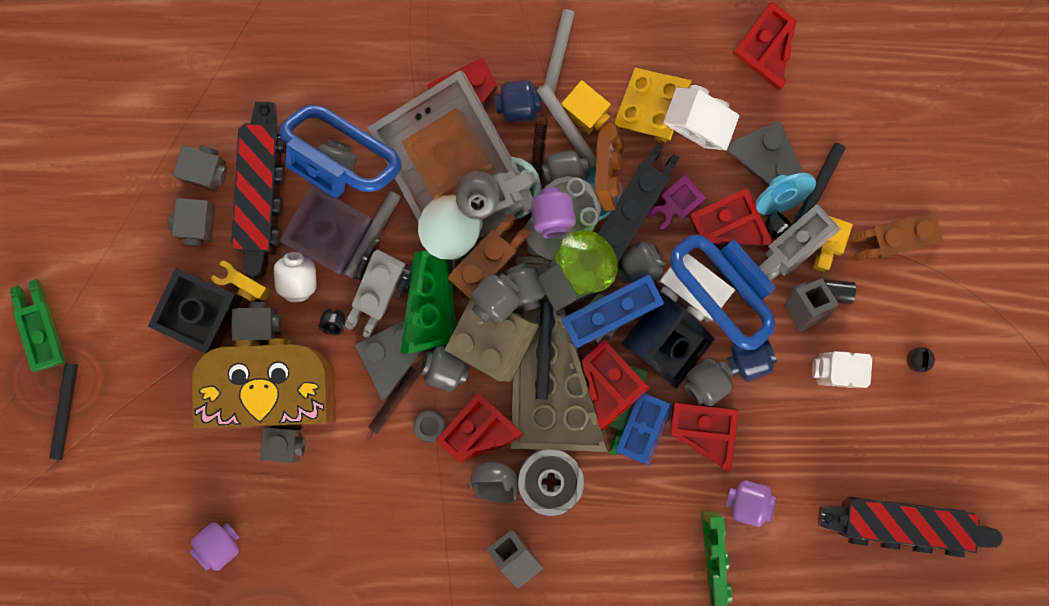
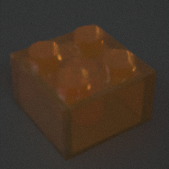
M457 108L401 141L434 199L455 193L460 178L465 174L473 171L488 173L496 168L465 114Z

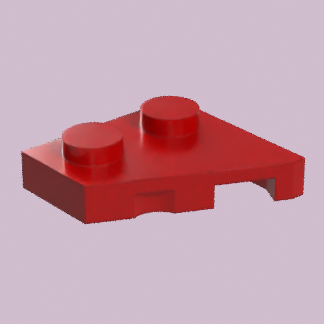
M772 1L768 3L732 53L777 90H780L786 82V79H784L787 61L790 60L792 49L790 42L794 36L797 21Z

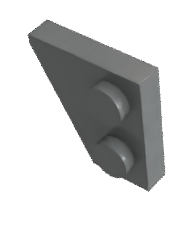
M780 121L730 142L727 150H724L728 155L731 154L745 165L744 168L752 175L762 179L763 184L767 187L770 186L769 184L774 178L780 175L790 176L803 173Z
M405 320L355 345L382 400L389 397L400 379L404 377L412 363L422 352L400 353Z

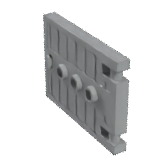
M463 71L456 72L368 127L372 137L390 147L399 155L402 164L395 180L418 222L424 208L432 200L444 195L456 194V186L460 178L469 172L482 171L492 177L499 173L514 171L515 176L521 175ZM529 189L522 191L524 198L519 200L518 203L481 219L483 222L482 229L476 243L484 239L491 230L495 231L509 214L518 219L515 214L522 209L525 212L531 211V202L534 198Z

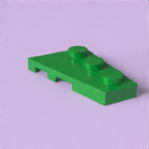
M427 250L414 252L400 353L404 354L447 345L457 327L452 283L449 284L447 259H440L431 255Z
M715 511L701 512L710 606H728V603H732L733 599L731 585L727 583L726 570H729V558L727 551H725L726 528L724 517Z

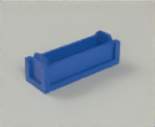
M647 275L562 318L561 322L571 337L574 348L577 349L663 305L664 302L650 275Z

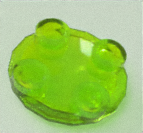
M579 230L570 233L562 241L560 248L555 253V259L561 266L564 276L572 283L574 290L579 294L596 293L605 290L615 280L618 271L616 255L611 245L595 232Z

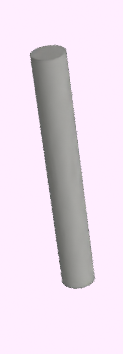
M563 9L544 83L548 84L554 95L575 14L574 11Z
M544 84L537 89L538 94L580 157L586 158L589 169L595 167L596 156L548 84Z
M392 191L389 192L343 272L344 274L355 279L363 253L373 240L378 239L401 196Z

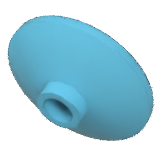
M798 173L790 176L780 175L770 182V186L758 197L755 205L757 211L762 215H771L775 210L782 213L795 207L812 193L816 186L815 178L809 173Z

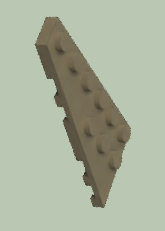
M516 257V266L525 263L527 267L536 268L539 276L548 271L546 265L551 262L542 257ZM545 294L543 298L538 300L539 307L523 314L520 308L515 309V311L540 325L541 302L550 301ZM553 308L548 400L535 399L539 328L513 376L512 423L525 435L521 439L511 442V449L608 452L603 431L597 423L598 417L594 402L591 400L588 389L589 385L584 374L578 349L574 348L573 341L561 322V319L567 316L565 308L556 312Z

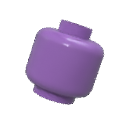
M553 187L541 190L540 196L532 200L533 226L537 232L543 234L544 238L549 239L560 238L569 234V230L575 225L573 200L570 195L560 192L559 188Z
M744 480L737 489H730L727 507L732 508V517L735 521L761 527L765 521L771 522L777 497L772 496L770 487Z
M211 522L191 540L193 549L190 553L206 571L210 568L219 571L239 553V547L235 541L240 537L228 523L221 527L218 523Z

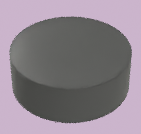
M424 411L414 421V432L424 442H435L438 436L446 429V421L437 411Z

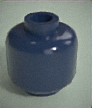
M530 80L503 83L501 94L495 95L497 114L503 113L504 119L509 123L534 120L537 112H542V101L537 92L539 86L534 87Z
M768 339L755 350H745L734 343L731 346L732 356L727 358L733 375L740 374L746 382H751L772 373L773 364L777 363L776 356Z

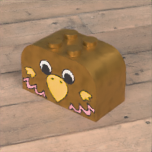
M267 339L268 345L261 346V341L235 340V347L213 349L201 357L193 371V428L336 422L335 373L333 366L322 352L310 347L293 345V340Z

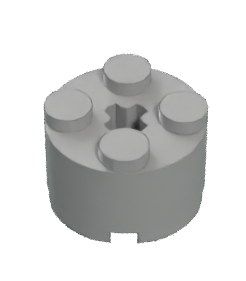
M543 449L529 455L522 464L518 477V487L521 497L531 509L542 515L556 516L571 509L581 498L584 489V477L579 464L570 454L558 449ZM548 473H554L555 478L560 479L559 484H554L551 490L547 489L546 483H541L542 478L548 477Z

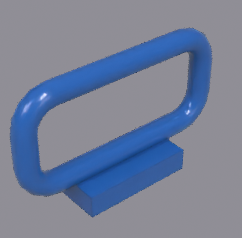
M318 105L304 106L285 119L280 126L279 133L282 141L286 144V167L335 199L344 193L346 183L360 191H377L386 186L401 170V159L393 149L325 107ZM308 118H319L385 159L389 165L375 178H362L295 136L292 131Z
M692 235L685 238L674 248L670 255V264L673 272L731 341L745 350H755L772 335L775 329L774 316L762 299L768 296L776 287L734 239L723 249L719 250L708 238L701 235ZM693 248L701 249L708 256L714 266L760 317L762 326L752 337L745 336L684 265L683 257Z

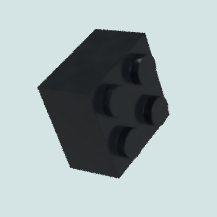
M175 268L147 327L201 352L208 353L220 347L232 322V308H238L243 297L187 271Z

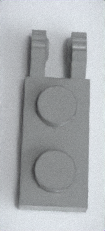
M379 250L373 253L352 303L353 309L346 321V328L352 330L357 325L361 312H364L371 317L364 327L362 336L366 338L372 336L379 320H381L386 312L406 265L405 263Z

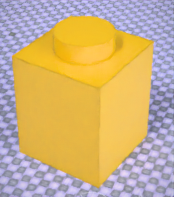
M582 80L561 103L570 119L588 135L594 128L599 131L600 127L607 123L611 117L607 114L611 104Z

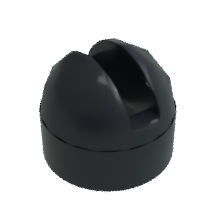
M777 210L765 222L768 232L772 229L775 230L772 234L774 238L781 236L793 225Z
M331 308L323 312L318 327L326 334L340 335L344 332L345 315L339 309H335L334 312Z
M926 347L914 348L907 355V365L914 372H927L934 366V354ZM922 352H925V368H921L923 361Z

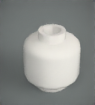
M291 252L278 260L274 265L276 292L290 302H301L308 299L317 288L316 267L312 259L303 256L299 252Z

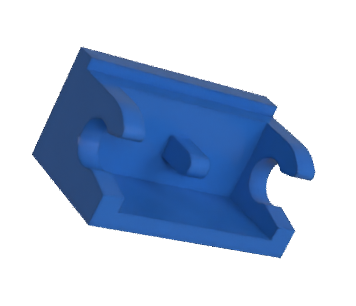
M644 393L635 402L615 452L649 465L673 406Z

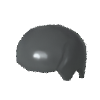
M490 461L477 465L471 473L469 488L472 489L473 485H475L477 497L499 503H512L516 500L518 477L507 465Z

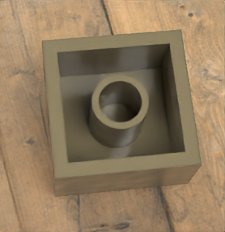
M470 299L445 351L498 381L511 382L539 328V324L516 311H513L502 323L494 322L492 319L485 323L472 310L476 304Z

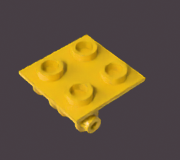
M634 68L614 123L619 128L655 136L654 139L656 141L666 143L667 140H671L674 130L663 124L674 92L676 88H690L692 81Z

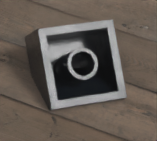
M660 294L664 304L645 313L621 344L638 360L677 389L685 379L686 374L695 366L715 338L684 307Z

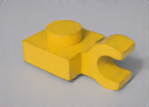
M829 216L841 230L819 248L812 269L825 273L826 270L829 271L833 261V253L839 256L844 253L853 224Z
M221 261L220 265L228 270L227 277L224 279L214 275L211 277V280L220 286H229L231 284L238 286L240 289L237 293L251 302H254L256 298L266 301L272 291L242 274L226 261Z

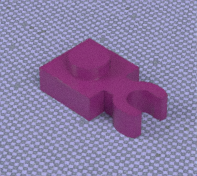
M684 175L661 195L667 203L664 206L653 207L648 215L652 218L659 212L664 213L666 220L659 228L665 230L671 225L673 216L676 213L683 220L701 205L706 198L691 180Z

